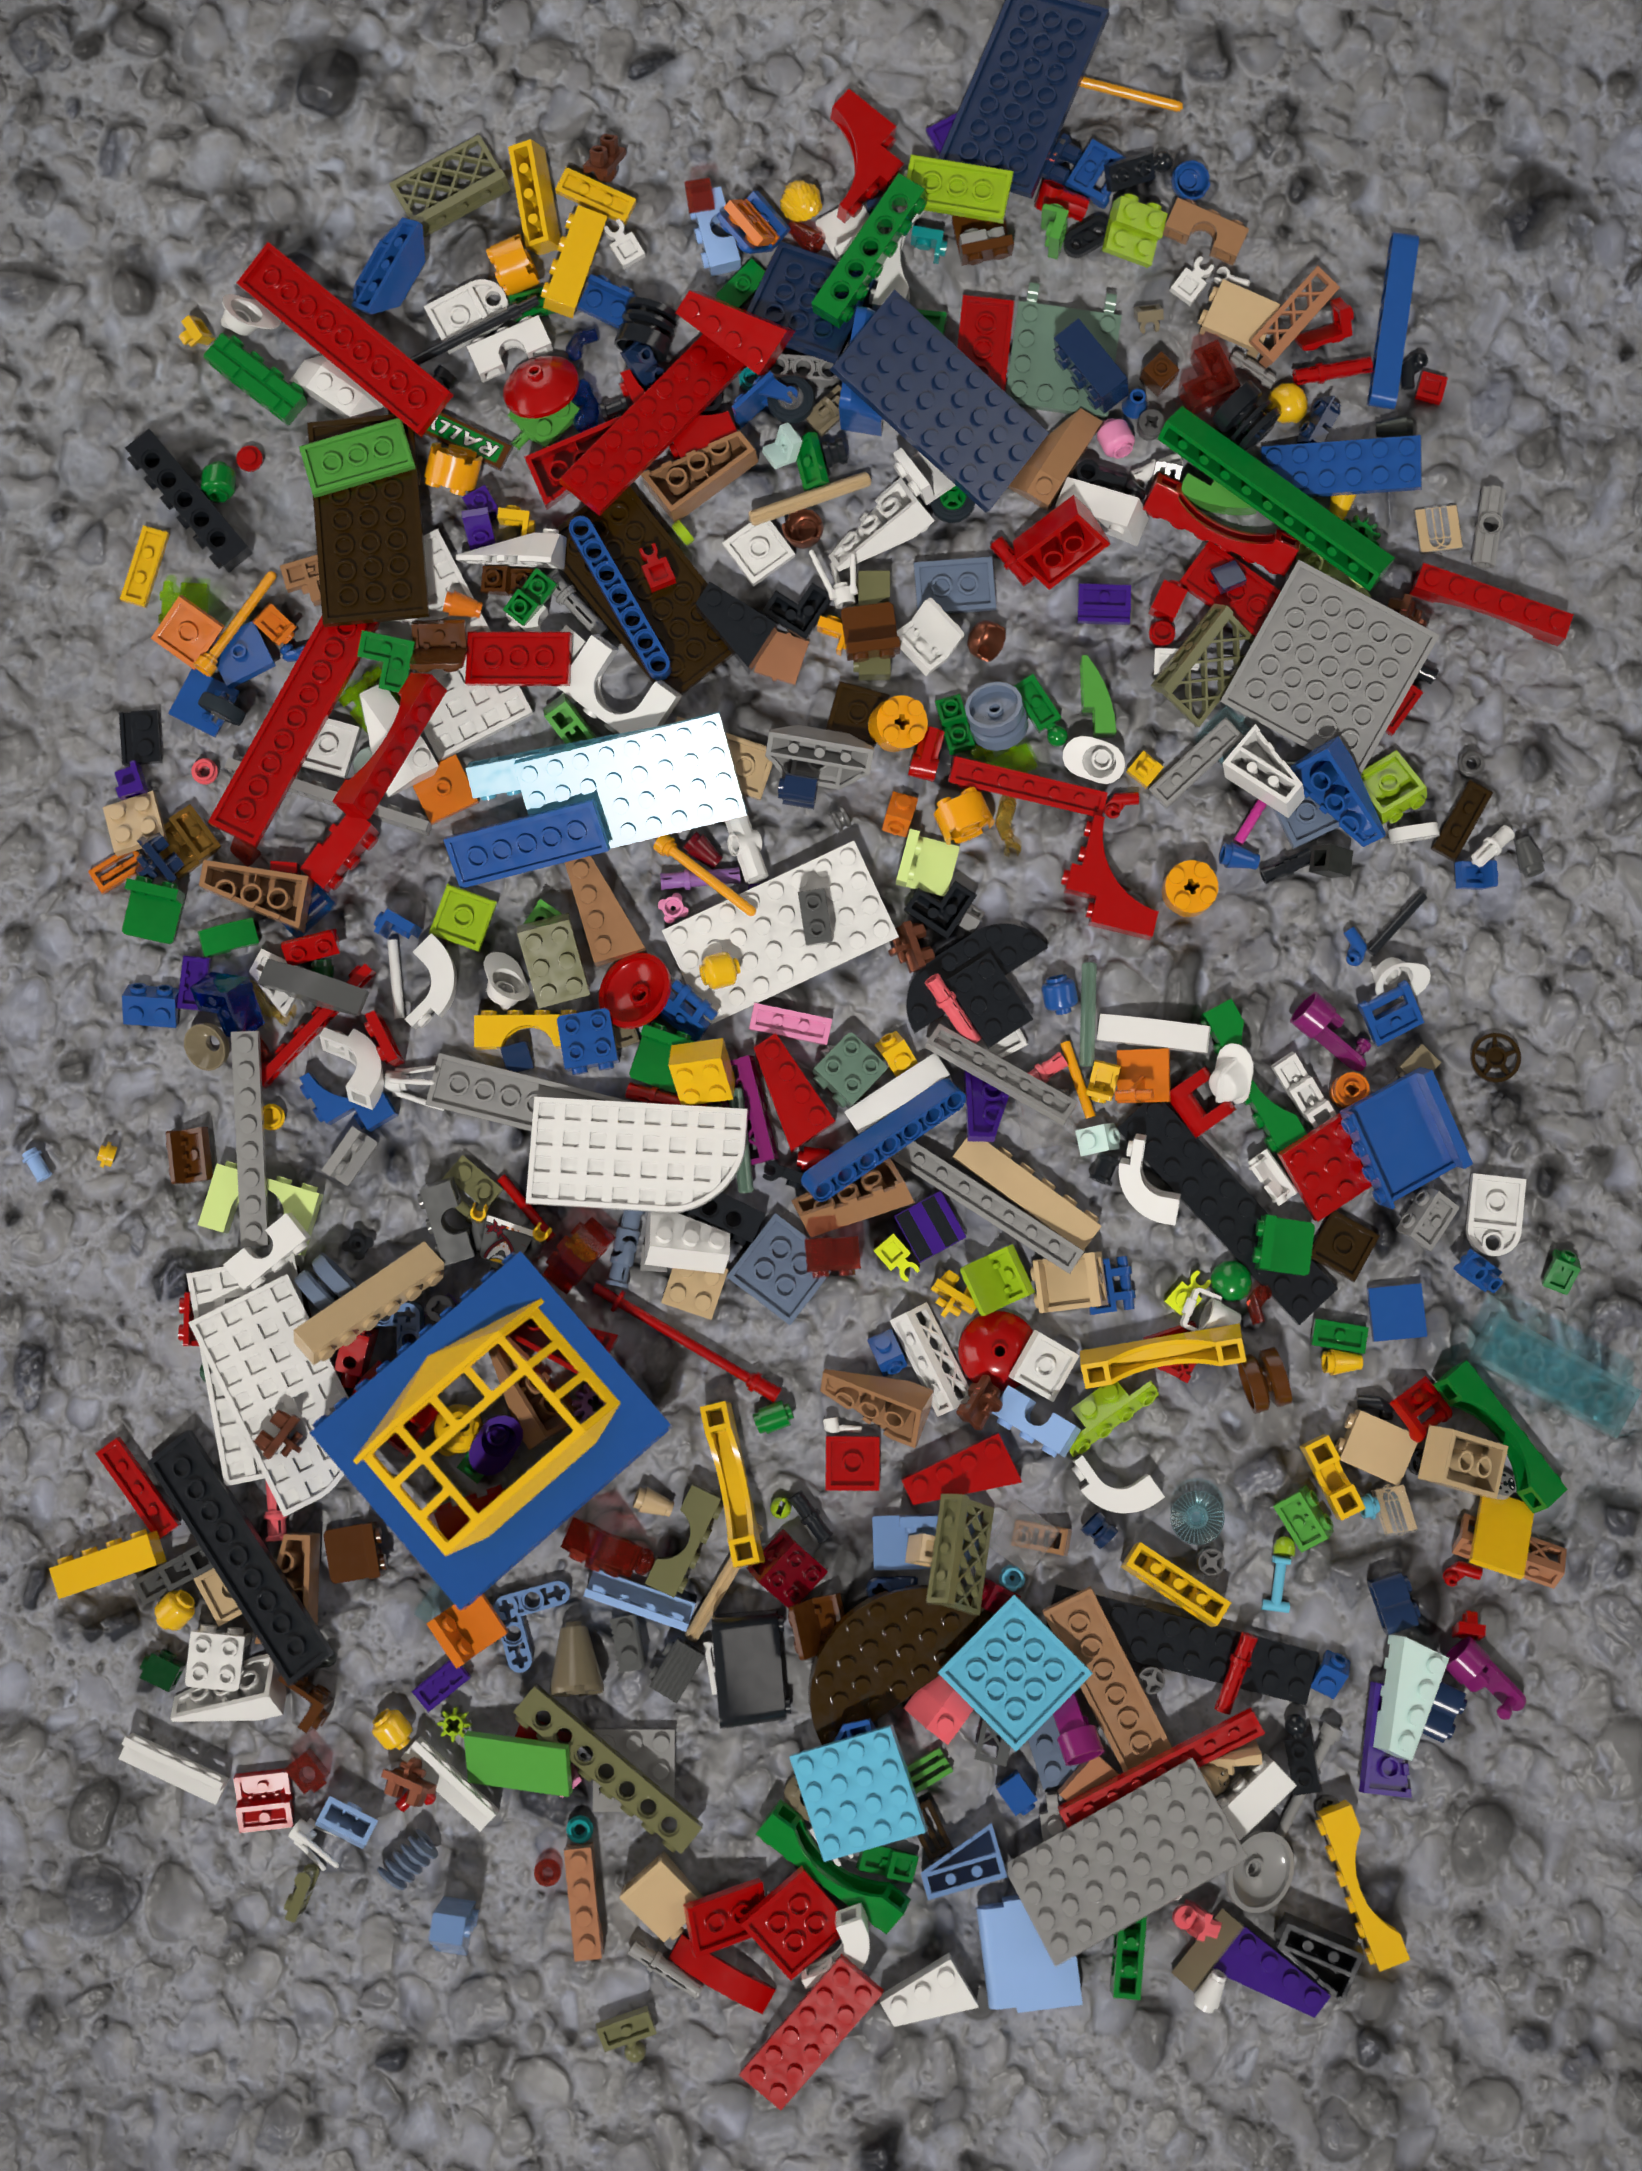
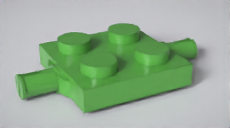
M572 402L560 411L542 418H523L510 412L508 414L509 419L521 430V433L511 444L518 451L528 440L538 443L543 448L553 445L582 412Z

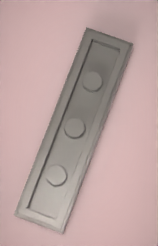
M1225 717L1154 783L1148 791L1167 809L1244 736Z

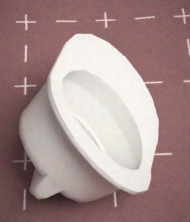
M226 294L222 298L225 310L221 319V325L239 335H250L257 328H278L281 324V320L257 300L243 298L234 294Z
M1079 736L1070 740L1063 750L1065 766L1071 773L1097 783L1109 784L1118 780L1124 772V756L1118 747L1109 742L1090 736Z
M493 952L485 957L484 970L488 978L486 990L488 997L493 1002L499 1004L503 1011H507L511 1006L529 997L530 989L518 962L511 956L501 952Z
M1394 957L1387 958L1379 965L1371 967L1373 980L1376 985L1375 991L1378 996L1397 987V983L1403 980L1408 982L1413 995L1417 996L1425 990L1431 977L1430 970L1425 965L1404 962Z
M1231 1043L1225 1045L1220 1050L1215 1070L1210 1075L1209 1088L1218 1103L1231 1101L1234 1104H1240L1249 1097L1254 1063L1250 1053L1240 1044Z

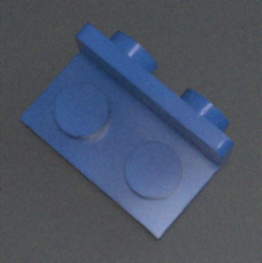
M590 274L588 277L589 284L577 306L578 310L618 329L620 324L626 323L622 319L623 311L626 310L627 299L637 297L635 292L626 286L618 287L611 284L612 282L605 276L597 275L596 277Z
M386 909L385 912H380L374 922V926H376L374 932L388 939L392 930L407 939L411 935L419 938L423 931L419 926L389 909Z

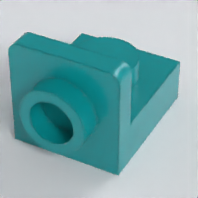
M913 226L911 245H915L920 250L935 249L934 264H939L940 256L945 257L948 241L943 240L944 231L919 226Z

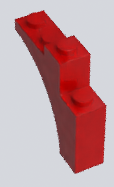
M849 88L832 106L830 117L845 136L854 160V180L847 195L839 204L837 218L843 223H846L851 216L855 218L862 210V204L867 199H873L879 190L885 194L897 174L900 173L902 175L904 163L889 152L896 142L894 137L897 126Z
M628 369L620 373L622 382L618 384L625 398L629 396L633 405L645 393V390L639 385L631 370ZM728 411L715 415H699L668 447L673 459L676 460L685 457L686 453L693 450L699 451L706 448L709 443L735 433L737 430Z
M1094 815L1092 822H1086L1083 836L1088 837L1086 847H1080L1077 859L1078 862H1082L1081 865L1072 863L1069 870L1064 869L1061 884L1065 885L1064 893L1094 900V903L1089 902L1085 916L1090 918L1089 926L1151 940L1159 911L1148 908L1136 901L1115 879L1108 865L1103 845L1105 817Z

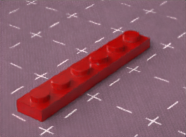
M957 756L953 758L948 778L950 783L975 787L976 789L1093 817L1094 815H1103L1108 792Z
M364 963L362 967L358 965L349 973L348 977L350 979L346 983L363 988L377 973ZM317 1007L311 1014L313 1018L307 1024L302 1023L293 1032L295 1037L288 1044L284 1042L275 1051L276 1057L270 1063L266 1061L261 1065L262 1087L267 1089L339 1012Z

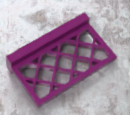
M747 1055L731 1060L732 1067L737 1065L739 1072L735 1088H739L738 1086L741 1082L746 1100L745 1109H748V1119L752 1125L748 1133V1141L757 1146L759 1158L751 1160V1166L778 1160L779 1156L754 1056ZM729 1100L719 1101L722 1103L721 1107H729ZM753 1133H754L755 1141L752 1140V1139H750L751 1136L753 1135Z

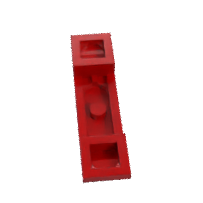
M683 1933L668 1958L702 1983L731 2000L761 2014L764 2013L776 1991V1988L754 1975L752 1977L712 1953L695 1958L691 1951L689 1937Z

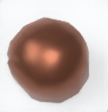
M802 509L789 514L786 522L782 523V530L786 540L794 547L801 549L810 548L820 540L824 529L820 516L813 510Z
M990 620L978 622L968 635L967 646L970 653L974 657L986 662L992 661L999 655L1004 646L1006 630L1001 625Z

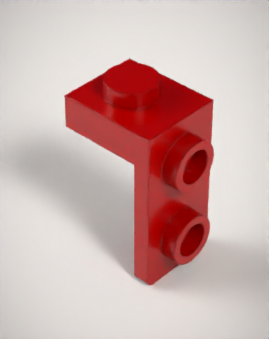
M1341 297L1330 300L1333 324L1299 334L1295 338V342L1303 351H1312L1318 349L1319 346L1341 342L1344 338L1353 336L1351 321L1354 320V313L1351 305H1347Z

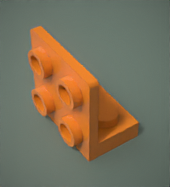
M484 1593L466 1609L459 1610L453 1604L426 1623L456 1669L509 1632Z

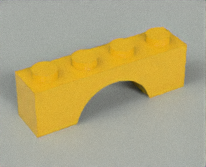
M493 1010L481 1011V1015H474V1048L477 1050L500 1049L505 1047L508 1039L517 1031L535 1028L549 1035L554 1047L561 1049L557 1018L562 1015L574 1014L576 1010H561V1014H550V1010H534V1015H523L522 1010H509L507 1015H497V1011Z

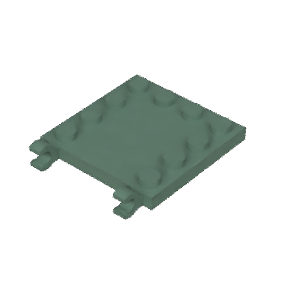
M1029 282L1027 301L1018 302L1006 393L1022 408L1072 415L1082 408L1097 418L1107 419L1108 412L1103 414L1099 408L1095 410L1088 402L1086 397L1089 395L1083 388L1078 390L1071 381L1072 374L1067 369L1063 371L1054 359L1056 354L1053 351L1055 348L1053 338L1079 318L1115 362L1122 315L1114 314L1117 295L1106 294L1103 313L1038 304L1040 284Z

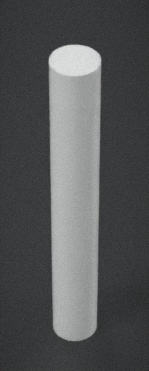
M387 940L394 1019H405L398 940Z

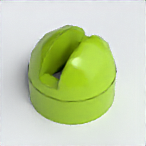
M777 1497L771 1502L770 1511L774 1517L783 1519L791 1513L792 1506L787 1498ZM780 1501L785 1502L781 1515L776 1514Z
M1287 1536L1280 1537L1274 1544L1273 1554L1294 1557L1296 1549L1294 1541Z

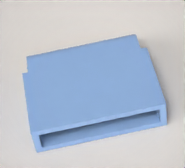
M1018 1894L1002 1896V1902L976 1907L989 2009L1016 2008L1017 2013L1083 2005L1077 1956L1055 1967Z

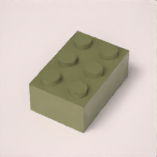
M569 913L517 926L518 939L538 1009L590 995L589 983Z

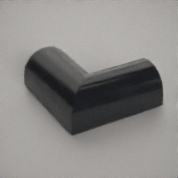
M811 583L798 604L775 590L762 610V614L806 641L817 625L820 616H823L833 600H830L827 591L814 583Z
M954 881L942 901L939 902L918 888L904 908V911L948 940L977 894Z

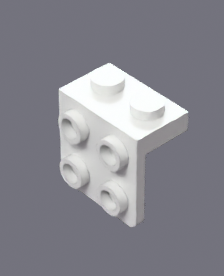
M864 205L860 213L855 218L851 216L846 223L837 218L838 208L816 221V229L836 261H840L870 215ZM882 228L879 232L885 234V229Z
M901 447L893 453L896 464L893 466L901 478L905 477L912 493L916 497L920 496L926 505L956 486L920 452L909 458Z
M928 598L923 602L912 620L897 631V636L900 639V649L927 676L947 661L963 639L964 632L932 598Z
M202 1624L200 1628L191 1631L185 1684L188 1687L237 1691L241 1684L244 1649L250 1645L251 1634L244 1633V1628L228 1627L227 1631L217 1630L216 1625Z

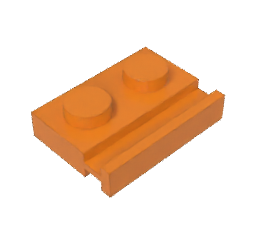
M742 199L729 200L723 207L729 213L728 217L731 222L741 227L746 233V239L752 245L757 247L774 245L780 239V236L748 199L744 201Z

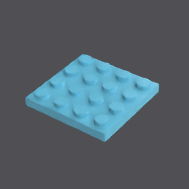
M1014 1594L938 1671V1674L1016 1752L1093 1672Z
M893 1724L789 1756L824 1862L927 1832L928 1829Z

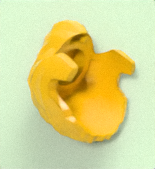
M795 180L785 187L784 194L780 199V207L786 218L796 222H803L816 217L822 210L820 191L816 185L805 183L802 180Z

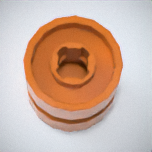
M1345 1073L1334 1079L1330 1084L1329 1098L1335 1106L1345 1109L1369 1095V1083L1359 1073Z

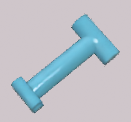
M1272 1555V1562L1276 1563L1271 1600L1262 1599L1261 1609L1289 1613L1290 1602H1283L1282 1596L1286 1565H1291L1292 1558Z

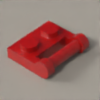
M1426 1376L1389 1403L1409 1429L1410 1438L1418 1443L1427 1437L1429 1425L1437 1426L1441 1422H1447L1453 1415L1451 1408ZM1432 1406L1435 1409L1434 1414L1421 1424L1417 1417Z

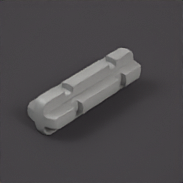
M1236 350L1230 357L1229 363L1235 368L1240 367L1241 372L1256 382L1258 380L1261 381L1262 386L1270 389L1276 382L1277 376L1270 371L1267 373L1265 371L1266 368L1249 357L1246 359L1244 357L1245 354Z

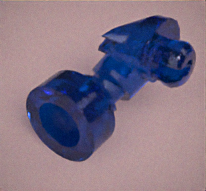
M581 379L578 391L571 400L576 406L584 405L573 419L578 433L598 426L597 419L599 415V403L594 395V386L586 379Z

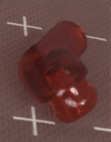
M1259 1285L1254 1288L1246 1301L1252 1325L1265 1322L1262 1306L1272 1296V1291L1268 1286Z

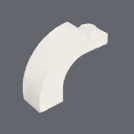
M432 933L413 951L426 965L431 976V987L427 997L404 1019L415 1030L418 1027L423 1028L433 1018L431 1016L433 1012L443 1018L451 1007L457 990V971L454 961L448 950Z
M324 1028L319 1035L323 1051L344 1058L356 1066L353 1076L346 1085L349 1101L373 1110L381 1097L384 1087V1073L376 1046L365 1034L356 1029H353L349 1036H346L341 1031Z
M1136 1133L1134 1141L1129 1140L1126 1156L1131 1157V1159L1121 1158L1119 1163V1179L1124 1195L1129 1203L1143 1216L1159 1223L1175 1226L1181 1194L1157 1189L1146 1179L1143 1172V1157L1147 1135Z
M1080 1454L1072 1460L1075 1465L1072 1470L1080 1482L1084 1479L1087 1482L1079 1490L1087 1499L1103 1509L1116 1513H1134L1145 1510L1165 1498L1149 1474H1145L1131 1485L1115 1488L1107 1486L1098 1478L1083 1455Z
M861 1903L836 1911V1929L842 1943L834 1952L817 1958L802 1971V1982L805 1989L813 1987L841 1954L860 1970L864 1967L869 1954L870 1940L869 1922Z

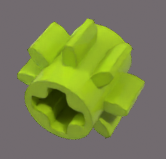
M458 1706L454 1707L451 1714L444 1710L442 1714L446 1719L437 1722V1725L443 1726L444 1730L440 1736L443 1737L446 1734L451 1736V1742L456 1740L457 1735L464 1738L466 1733L464 1728L472 1726V1723L466 1722L465 1718L469 1712L459 1713ZM458 1719L460 1721L458 1728L451 1729L449 1726L451 1720L455 1721Z

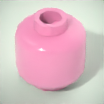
M1107 419L1101 424V428L1097 433V440L1106 456L1120 459L1131 453L1135 437L1125 420Z

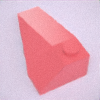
M940 1675L915 1692L903 1707L927 1730L947 1745L973 1711V1708Z

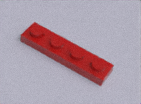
M121 1437L115 1438L95 1453L150 1532L157 1531L161 1540L181 1525L176 1515Z

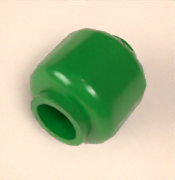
M216 461L203 468L201 491L210 501L222 503L234 495L236 473L230 466L224 462Z

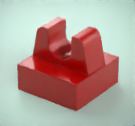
M1466 1610V1614H1462V1620L1452 1627V1638L1464 1639L1470 1636L1479 1642L1486 1636V1625L1478 1624V1612Z

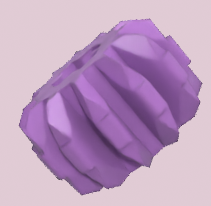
M588 1384L583 1386L585 1393L579 1390L576 1391L575 1395L580 1400L572 1401V1406L580 1408L573 1412L574 1417L583 1414L580 1424L597 1412L592 1411V1406H589L588 1402L591 1404L592 1400L595 1399L598 1405L605 1406L604 1401L594 1390H591Z

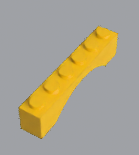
M1240 1323L1080 1351V1366L1085 1389L1112 1385L1135 1373L1166 1365L1198 1363L1225 1366L1247 1362Z
M723 1401L699 1407L705 1435L720 1484L733 1568L765 1562L732 1404Z
M1345 1799L1338 1804L1329 1805L1319 1811L1316 1810L1319 1818L1315 1820L1316 1827L1321 1836L1325 1835L1329 1844L1325 1846V1850L1330 1862L1335 1861L1338 1871L1334 1872L1340 1888L1345 1887L1348 1896L1344 1900L1350 1914L1355 1913L1358 1922L1354 1923V1927L1359 1938L1365 1939L1368 1948L1364 1949V1953L1369 1965L1374 1964L1379 1972L1409 1961L1410 1958L1401 1934L1395 1927L1383 1921L1371 1910L1360 1890L1356 1876L1355 1857L1361 1829L1352 1805Z

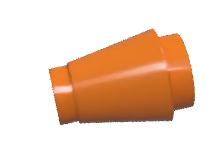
M454 590V593L447 591L443 612L449 613L448 616L479 618L483 603Z

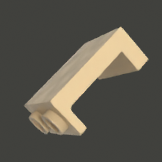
M1223 279L1220 287L1214 286L1208 301L1212 302L1209 311L1204 309L1198 321V324L1202 325L1199 334L1204 336L1205 332H1209L1248 349L1247 356L1256 359L1259 352L1249 341L1279 309L1280 304ZM1263 334L1258 340L1261 344H1263L1267 334Z
M1102 1252L1084 1253L1071 1274L1047 1259L1033 1260L1030 1272L1031 1278L1036 1284L1037 1292L1034 1293V1303L1036 1308H1039V1313L1108 1305Z
M1356 1409L1354 1413L1349 1414L1345 1422V1428L1348 1429L1344 1438L1340 1437L1335 1446L1341 1458L1339 1461L1379 1477L1388 1483L1400 1486L1418 1442L1410 1438L1409 1431Z

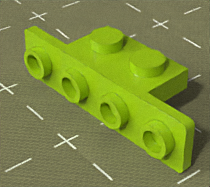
M1149 1381L1130 1396L1119 1382L1101 1386L1072 1407L1073 1413L1085 1427L1069 1450L1072 1457L1085 1453L1098 1439L1107 1437L1113 1428L1120 1423L1130 1420L1134 1413L1142 1407L1152 1404L1159 1395L1153 1382Z

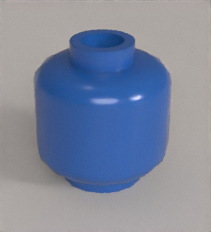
M1066 974L1046 978V983L1041 987L1045 1008L1055 1011L1056 1015L1070 1013L1071 1007L1078 1003L1075 981L1067 978Z

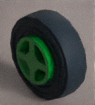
M954 486L930 503V508L934 515L947 523H957L968 518L975 506V502L957 486Z

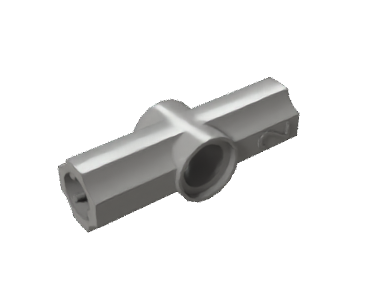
M1491 485L1482 488L1478 520L1474 528L1475 541L1471 565L1477 568H1494L1496 564L1499 536L1503 528L1502 515L1506 489L1500 486ZM1483 523H1490L1494 528V532L1487 531Z

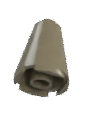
M581 1621L566 1622V1627L560 1628L550 1685V1696H588L603 1693L604 1684L588 1627L582 1626Z

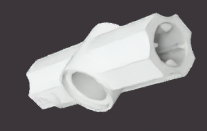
M748 814L747 816L726 820L725 824L729 832L727 840L728 850L732 856H737L745 882L754 884L765 880L768 877V873L760 852L762 849V838L757 830L752 829Z

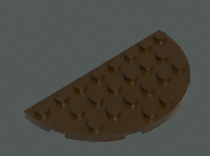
M907 1585L903 1589L890 1592L883 1591L856 1605L831 1629L832 1633L817 1652L810 1673L808 1703L813 1727L820 1743L824 1745L834 1742L842 1726L846 1723L869 1718L872 1722L876 1721L939 1676L938 1671L994 1614L982 1607L980 1615H972L943 1605L927 1603L928 1585ZM967 1597V1600L971 1607L972 1599Z

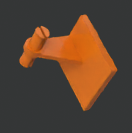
M1169 1048L1117 1050V1065L1121 1066L1117 1090H1115V1101L1117 1103L1171 1102Z

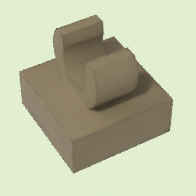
M1160 304L1133 307L1134 318L1139 322L1138 326L1142 334L1145 333V325L1148 322H1152L1154 331L1159 332L1160 324L1157 320H1164V312Z

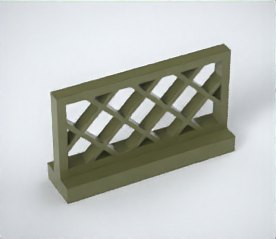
M479 134L389 183L390 188L408 218L418 221L423 225V238L511 190L504 172L497 165ZM477 145L480 146L481 153L479 158L467 156L470 149ZM452 159L458 160L457 170L445 169L446 162ZM465 162L477 164L474 174L462 172ZM482 166L491 167L495 171L486 177L479 176ZM428 172L437 173L434 183L422 181L424 174ZM442 174L454 177L451 187L439 184ZM459 178L471 180L470 186L465 189L456 188ZM406 184L414 185L411 195L401 194L398 189ZM420 187L431 189L428 199L416 197ZM437 190L448 193L447 198L443 201H434ZM414 203L426 205L425 210L415 216L411 212Z
M1213 604L1151 684V687L1156 692L1162 693L1196 727L1202 725L1222 699L1246 654L1240 655L1239 640H1247L1252 645L1255 639L1232 615L1234 612L1227 605ZM1229 622L1233 626V637L1223 638V627ZM1233 641V656L1223 657V642ZM1211 643H1217V658L1207 659L1208 646ZM1225 660H1233L1234 670L1230 675H1224ZM1217 661V676L1208 677L1207 663ZM1201 663V678L1191 679V668L1195 664ZM1218 680L1217 692L1214 695L1208 696V681ZM1201 682L1202 697L1192 698L1191 683ZM1179 684H1185V699H1178L1173 694ZM1202 701V711L1196 717L1192 713V702Z
M941 1494L927 1603L943 1605L972 1615H980L994 1513L993 1507L970 1500L969 1496L964 1494ZM984 1512L983 1522L980 1524L978 1515ZM971 1522L975 1530V1532L972 1535L970 1534L968 1529V1526L971 1524ZM977 1539L980 1543L978 1551L976 1550V1547L974 1545V1542ZM967 1550L969 1551L971 1556V1559L968 1562L964 1555V1553ZM973 1566L976 1569L975 1578H973L970 1571ZM963 1577H965L967 1586L964 1589L960 1582ZM970 1593H971V1595H972V1604H971V1607H970L969 1602H968V1600H967V1596H968Z

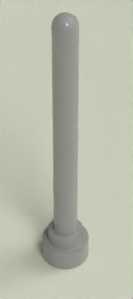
M1325 1721L1319 1730L1321 1732L1319 1737L1321 1741L1315 1751L1318 1770L1331 1744L1334 1745L1336 1741L1339 1742L1344 1733L1341 1729ZM1306 1794L1293 1795L1275 1831L1276 1834L1285 1838Z

